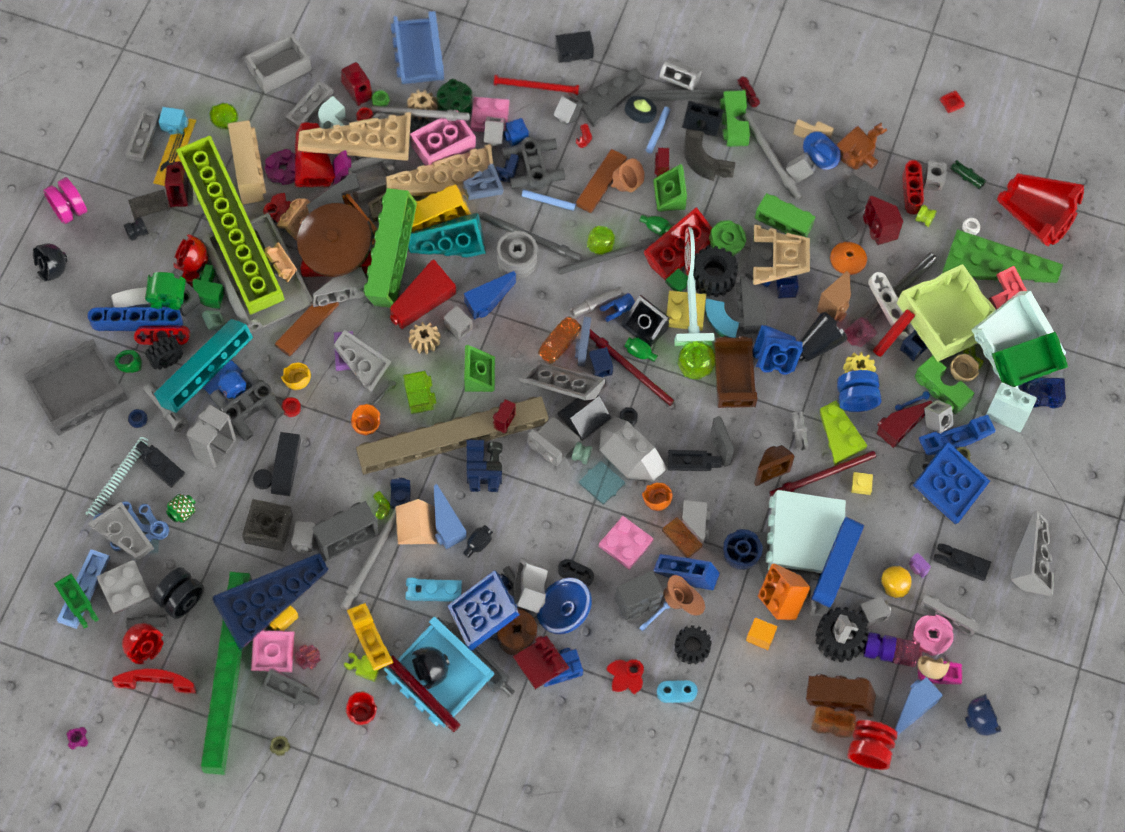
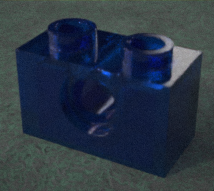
M1039 377L1023 383V392L1037 398L1033 408L1047 406L1052 409L1062 407L1066 400L1065 378Z

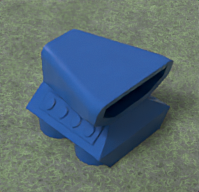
M762 325L752 350L753 357L758 359L756 367L761 368L763 372H771L774 369L779 370L783 375L794 372L802 353V342L797 341L796 337Z

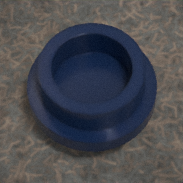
M140 409L133 410L128 416V422L134 428H141L148 421L147 414Z

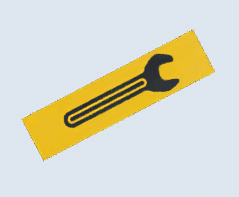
M188 118V126L184 128L183 134L170 135L153 184L165 186L167 166L173 165L176 161L181 162L176 149L188 145L196 123L195 119Z

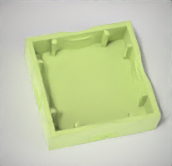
M963 264L942 273L933 280L922 282L902 291L897 301V305L902 312L908 309L915 314L910 323L938 362L977 344L972 329L996 310L991 302L982 294L978 284Z

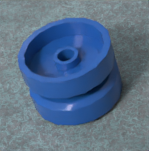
M869 370L850 371L839 376L837 379L841 409L849 412H864L872 410L881 404L879 377L875 372Z

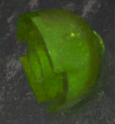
M693 341L684 345L679 352L677 362L681 373L695 380L702 379L706 375L709 376L715 366L713 349L701 341Z

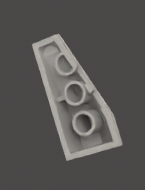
M1038 510L1034 511L1013 561L1010 576L1012 582L1021 590L1051 596L1053 595L1054 573L1050 572L1049 562H1052V555L1049 554L1047 545L1050 544L1048 521Z

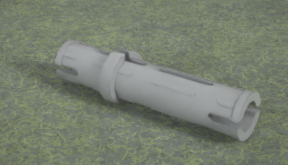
M619 286L597 297L587 298L584 302L570 307V313L574 319L580 315L592 313L595 309L624 296L623 289Z

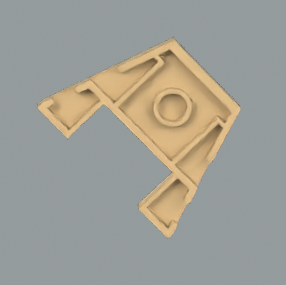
M754 225V242H773V267H753V285L810 272V238L791 233L785 235L777 233L775 229L770 228L766 230L762 229L760 225Z

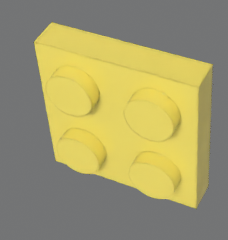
M669 291L666 314L670 317L668 327L688 329V292ZM696 293L697 326L702 331L706 294Z

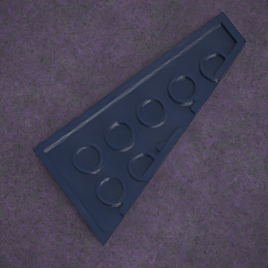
M320 553L214 595L212 600L239 650L243 649L320 580L329 569Z

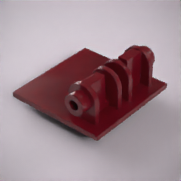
M542 635L535 639L536 642L513 656L535 690L569 669V666L548 636L542 637Z

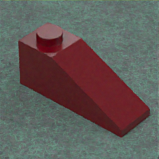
M930 400L891 413L887 418L883 417L877 424L878 430L876 434L894 448L925 417L924 408L933 402Z

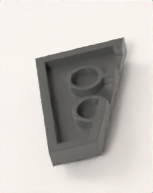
M754 232L745 277L753 280V267L773 266V242H754Z

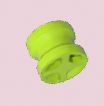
M923 205L915 221L923 222L925 226L929 227L937 211L934 209L930 210L926 205Z

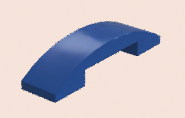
M985 415L971 420L969 424L944 431L941 434L936 431L921 436L918 439L926 455H935L947 442L957 449L984 439L995 433L996 430L989 416Z

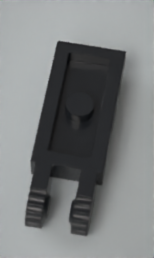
M943 543L938 544L937 549L951 556L949 559L944 555L935 554L934 561L952 570L985 581L991 561L956 548L953 549L951 546Z

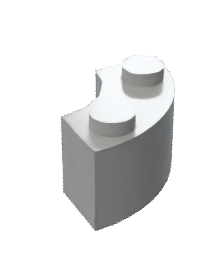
M524 558L520 559L515 574L513 586L514 601L517 606L538 613L545 604L544 582L547 579L548 570L541 564Z

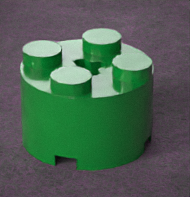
M155 272L152 277L149 274L147 276L145 300L151 303L150 307L155 309L169 307L174 310L181 309L184 301L186 280L181 276L179 279L175 278V274L168 272Z

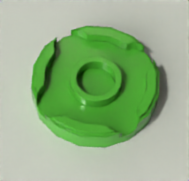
M723 220L718 222L711 230L709 236L710 244L713 248L714 246H718V249L726 248L725 251H730L732 256L740 253L745 246L746 234L738 223L735 224L733 221Z

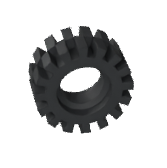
M170 336L169 338L164 337L163 340L162 338L158 339V342H153V346L150 345L149 349H146L145 355L152 368L161 370L163 367L166 369L168 365L172 366V363H177V359L182 358L183 350L175 337Z
M691 625V628H688V626L684 627V630L681 629L675 640L674 650L675 653L677 652V657H681L682 662L688 661L690 665L692 662L695 665L699 661L702 663L709 656L712 644L710 641L711 637L707 635L705 629L702 631L700 626L698 628H695V625ZM694 638L700 642L701 647L698 651L692 652L686 648L685 642L688 639Z

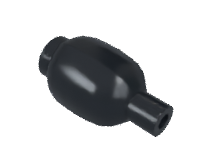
M486 525L475 529L467 540V549L463 554L469 558L474 552L482 551L492 540L491 535L493 531Z

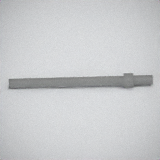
M385 106L371 107L373 113L405 115V113L411 112V116L444 118L448 121L469 120L470 118L469 113H461L456 110L435 111Z
M744 114L742 116L743 120L749 122V129L784 181L783 185L787 190H790L795 200H798L802 195L796 188L795 181L792 177H789L749 114Z
M395 508L352 585H349L346 591L347 595L340 606L342 609L348 610L353 599L358 596L361 584L396 523Z

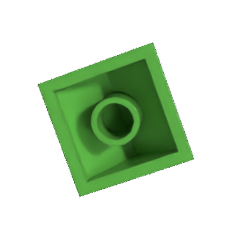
M679 164L653 179L657 211L659 212L685 210L687 192L683 165Z
M465 345V392L495 391V356L470 345Z

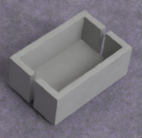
M293 33L245 56L248 70L255 80L257 79V83L265 94L312 71L310 58L300 46Z
M209 405L207 409L200 413V421H197L195 425L193 424L189 428L187 437L195 459L215 470L224 458V455L211 448L210 444L227 453L235 443L236 437L230 416Z

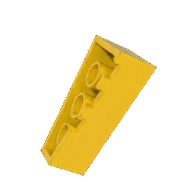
M456 184L447 186L438 193L430 194L427 198L416 201L417 207L411 233L471 214L466 200Z

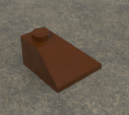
M783 445L769 447L764 452L754 481L755 486L789 473L794 461V454Z

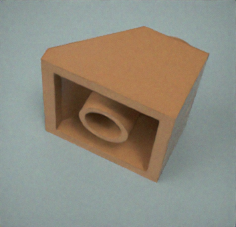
M848 271L821 293L817 308L819 314L826 312L836 322H841L847 316L846 311L850 306L851 289L850 273Z

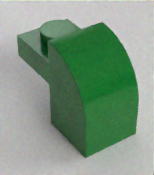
M206 264L204 271L200 272L199 280L193 279V288L198 293L202 305L220 309L225 294L223 284L213 283L215 277L213 265Z

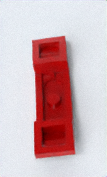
M161 669L131 670L112 678L115 688L136 689V683L139 681L173 684L175 691L180 693L196 694L197 691L194 683L187 678Z

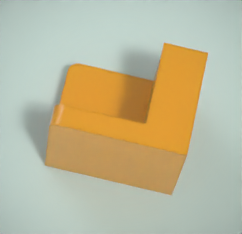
M755 618L746 641L769 650L778 626Z

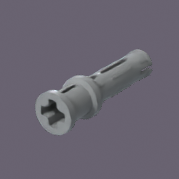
M149 382L143 387V390L163 412V418L173 426L172 429L175 432H179L187 426V418H183L179 411L175 413L161 407L154 395L158 389L153 382Z

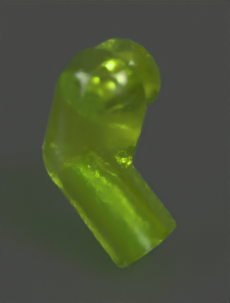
M973 345L963 350L964 354L972 356L979 363L978 368L980 369L984 360L976 356V346Z
M378 491L373 495L374 500L379 504L375 516L379 520H383L389 515L390 502Z

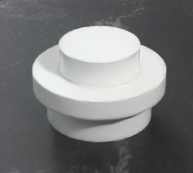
M968 218L962 224L963 232L973 235L978 234L981 228L979 221L975 218Z

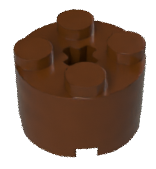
M517 609L520 614L497 631L500 648L510 655H516L536 642L535 639L537 638L535 619L529 613Z

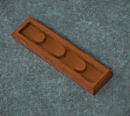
M611 149L576 201V206L592 213L611 185L614 170L627 160V156Z
M339 302L313 307L312 304L280 337L275 346L290 357L339 306Z

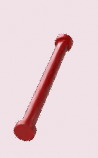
M499 75L494 76L495 86L501 84L579 95L580 85L569 86L499 77Z

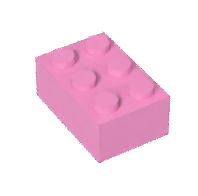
M440 118L410 133L411 146L425 166L457 154L463 155L476 148L475 135L464 120L448 121L447 119Z

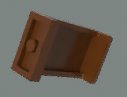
M723 336L715 339L714 359L718 408L756 407L758 398L757 392H755L752 352L753 338L746 336L729 338Z

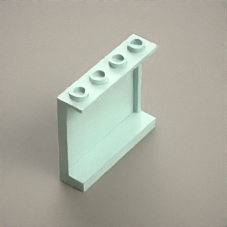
M1019 291L972 329L976 342L982 347L984 356L990 361L994 373L998 376L992 353L1054 332L1031 291ZM1061 345V348H1062L1063 353H1064V355H1065L1066 352H1065V350L1063 349V347H1062V345Z
M777 490L769 500V508H772L768 518V526H771L770 533L767 536L769 551L766 554V563H768V570L771 564H777L783 568L821 573L845 518L846 500Z

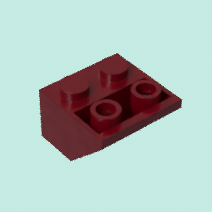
M869 196L863 220L870 228L871 238L875 239L877 245L898 240L904 221L897 206L877 197Z

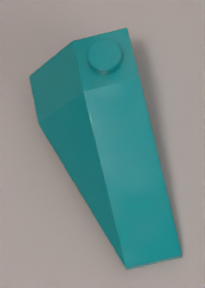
M478 213L461 216L412 232L408 246L409 252L430 255L443 254L444 256L456 255L467 258L485 254L483 229Z

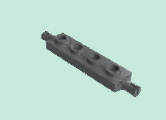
M438 617L437 619L467 647L458 627L453 622L446 625ZM478 646L471 650L494 673V676L486 685L494 692L502 689L508 697H511L515 690L507 684L509 676Z

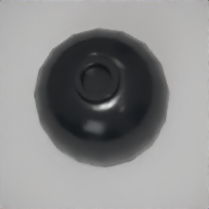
M47 243L33 248L34 265L39 266L41 271H37L43 281L54 280L64 273L68 259L66 253L62 252L59 247Z
M424 647L412 653V655H415V658L412 659L414 671L419 681L424 680L426 683L423 685L425 688H433L445 680L448 673V665L450 664L446 654H442L440 650L434 647Z

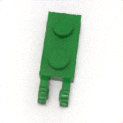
M72 573L54 583L74 617L78 618L84 629L88 625L81 616V613L88 610L92 620L95 622L99 620L92 609V604Z

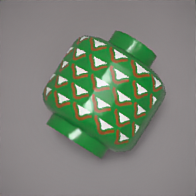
M177 494L167 503L166 514L173 522L184 523L195 513L194 504L196 502L190 495Z

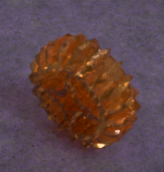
M570 316L564 318L542 343L538 354L550 364L556 362L574 342L581 331V325Z

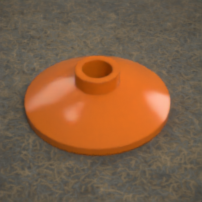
M842 242L832 249L830 261L838 272L844 274L848 271L850 275H854L865 268L867 255L860 245L853 242Z

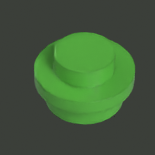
M378 90L372 95L374 106H387L390 101L389 95L383 90Z

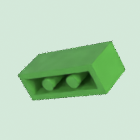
M766 193L756 209L755 219L785 234L791 233L807 237L814 225L815 216L808 211L797 208L791 203L780 200L775 195Z

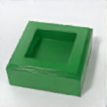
M678 268L665 280V283L674 291L682 292L687 287L688 276Z

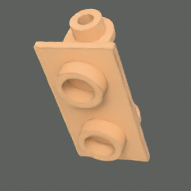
M279 242L276 243L274 248L266 247L264 249L265 255L271 263H274L273 266L278 272L279 277L289 282L297 268Z

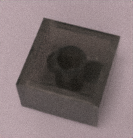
M252 499L242 533L244 543L283 551L293 518L291 507Z

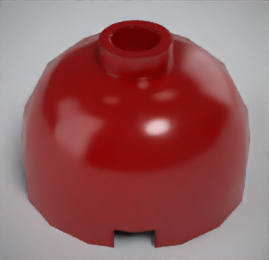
M188 234L186 236L189 238L187 240L183 239L177 248L174 256L177 259V264L173 262V266L180 271L191 273L199 270L202 266L204 267L208 262L207 248L203 241Z
M135 624L127 630L122 639L123 651L133 663L145 664L143 661L149 657L150 660H153L160 653L164 644L162 640L163 634L151 624Z

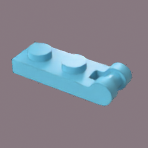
M406 579V586L408 587V591L405 593L406 600L453 602L462 594V580ZM416 588H422L421 592H416Z

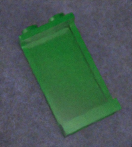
M1056 332L992 353L1001 382L1012 387L1068 367Z

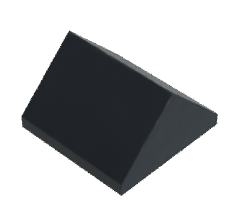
M639 295L621 326L651 347L668 330L670 317L642 295Z
M597 395L596 399L592 400L576 398L557 413L582 441L611 419L599 395Z

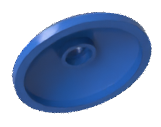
M575 578L560 579L544 591L546 594L545 604L537 613V618L545 630L553 634H566L578 628L585 621L591 609L592 596L589 588L582 581Z

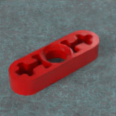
M140 326L134 333V339L140 345H153V342H158V331H165L168 338L171 336V331H173V338H176L179 345L187 343L190 338V330L186 326ZM141 331H143L145 335H151L152 331H154V340H152V336H146L145 339H142V336L139 335ZM179 331H182V334L185 335L183 339H180V336L177 335Z

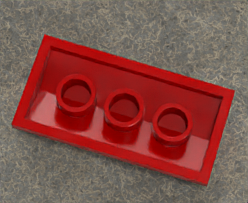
M697 207L643 251L650 267L664 280L678 268L681 269L685 265L684 239L687 227L693 229L695 255L710 244L709 236L713 228Z

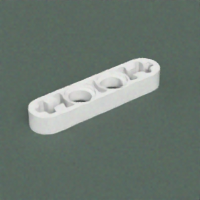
M876 272L869 278L868 284L892 327L898 319L892 316L891 311L897 310L900 316L903 312L897 305L898 297L887 277L881 272ZM880 279L881 283H875L874 281ZM884 293L890 295V302H886L883 300L882 295ZM911 323L906 327L908 331L902 332L898 338L905 340L914 331Z

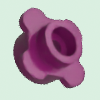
M84 727L69 730L66 733L70 749L74 750L76 747H86L89 741L86 739L87 730Z

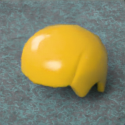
M300 362L292 363L283 369L281 379L288 388L301 390L308 385L311 371L306 364Z
M891 566L884 570L881 584L888 596L899 598L909 593L912 580L908 570L901 566Z

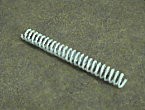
M140 437V440L135 443V446L128 453L129 455L126 456L122 465H119L120 468H117L118 471H115L111 480H108L104 489L101 490L102 492L99 493L100 496H97L95 502H92L93 505H90L88 511L85 512L86 515L90 513L92 516H96L90 510L99 514L92 507L101 511L95 504L103 508V505L97 501L104 505L105 502L100 500L99 497L108 501L101 494L110 498L109 495H112L110 491L115 492L108 485L117 489L110 482L119 486L117 482L121 483V480H124L122 476L126 477L120 470L126 474L128 473L121 466L130 470L129 467H132L130 463L135 464L132 460L137 461L136 458H139L138 455H141L135 449L136 445L142 439L148 441L147 438Z

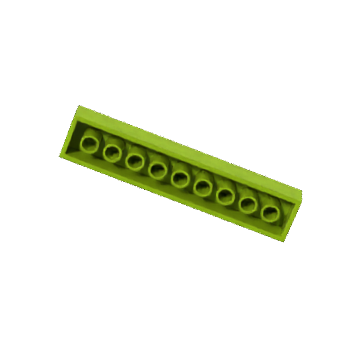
M211 135L176 149L250 315L284 301L283 292Z

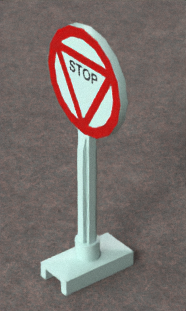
M687 227L684 239V261L688 276L689 327L688 334H676L674 345H712L714 333H699V326H697L696 290L693 276L695 261L693 229Z

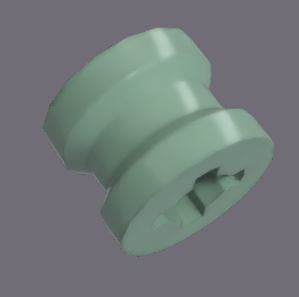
M577 442L571 460H580L583 464L587 465L592 447L589 445L583 446L582 443Z

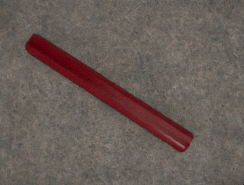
M391 655L393 663L388 666L452 732L459 729L460 723Z

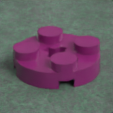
M283 149L282 151L274 152L266 158L265 172L271 182L275 184L276 182L281 183V185H289L295 182V153H292L291 150ZM286 165V170L278 168H280V166Z

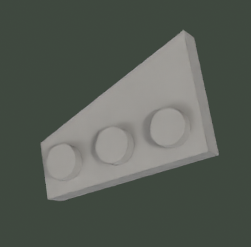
M345 329L333 345L363 386L371 393L391 361Z

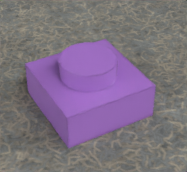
M918 552L912 556L909 562L911 570L922 578L928 574L931 568Z

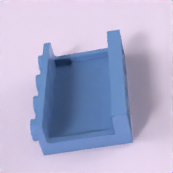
M435 11L428 12L429 18L398 21L397 16H393L394 23H391L392 34L396 35L393 38V47L397 48L398 51L394 52L395 62L399 63L400 66L396 67L397 78L401 77L402 84L444 80Z

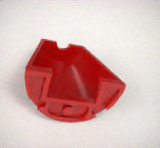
M1017 173L1008 182V190L998 195L997 202L1042 244L1046 246L1050 244L1055 245L1070 229L1078 214L1076 212L1077 205L1082 204L1084 185Z

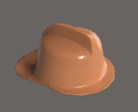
M634 158L625 161L619 168L614 170L611 187H616L621 192H634L642 185L645 178L641 163Z
M678 575L670 577L667 583L668 586L663 590L667 604L673 609H683L691 615H701L705 610V602L702 596L682 577Z

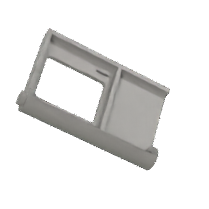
M266 213L251 220L250 223L254 231L259 234L265 248L268 246L274 248L276 243L279 242L295 265L270 214ZM207 233L203 236L202 241L206 245L207 256L214 267L220 283L223 284L224 291L239 322L245 323L251 333L312 305L313 299L298 269L289 282L279 277L278 272L274 269L273 273L285 300L250 315L214 233Z

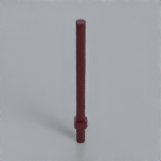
M590 329L589 338L596 343L599 349L607 347L612 358L669 406L674 403L675 400L612 348L605 338L599 337Z
M871 451L792 483L790 481L784 483L782 487L769 491L770 497L777 490L794 492L795 489L876 458V453Z

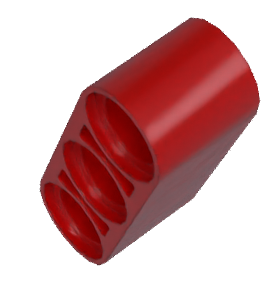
M910 160L906 163L902 176L904 208L907 213L915 215L919 213L924 201L922 166L918 161Z

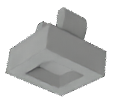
M840 614L832 632L837 642L845 643L847 639H854L851 630L858 631V627L855 623L850 622L847 616Z

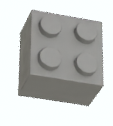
M134 560L96 576L114 615L151 598Z

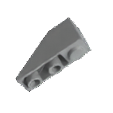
M362 267L347 275L333 278L313 293V307L325 306L330 303L343 302L365 296L364 285L367 283Z

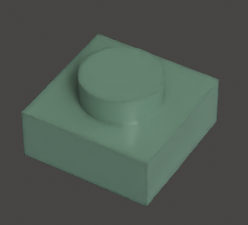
M205 310L201 315L209 330H220L226 324L220 311Z

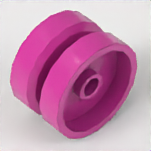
M67 177L58 181V189L52 185L43 189L48 203L64 225L73 221L72 212L79 217L87 213V208L81 195Z

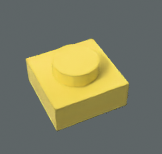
M854 472L851 493L871 495L873 474Z

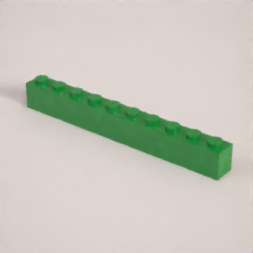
M230 572L227 590L251 581L250 573ZM224 620L221 627L201 768L204 773L225 775L243 649L239 650Z

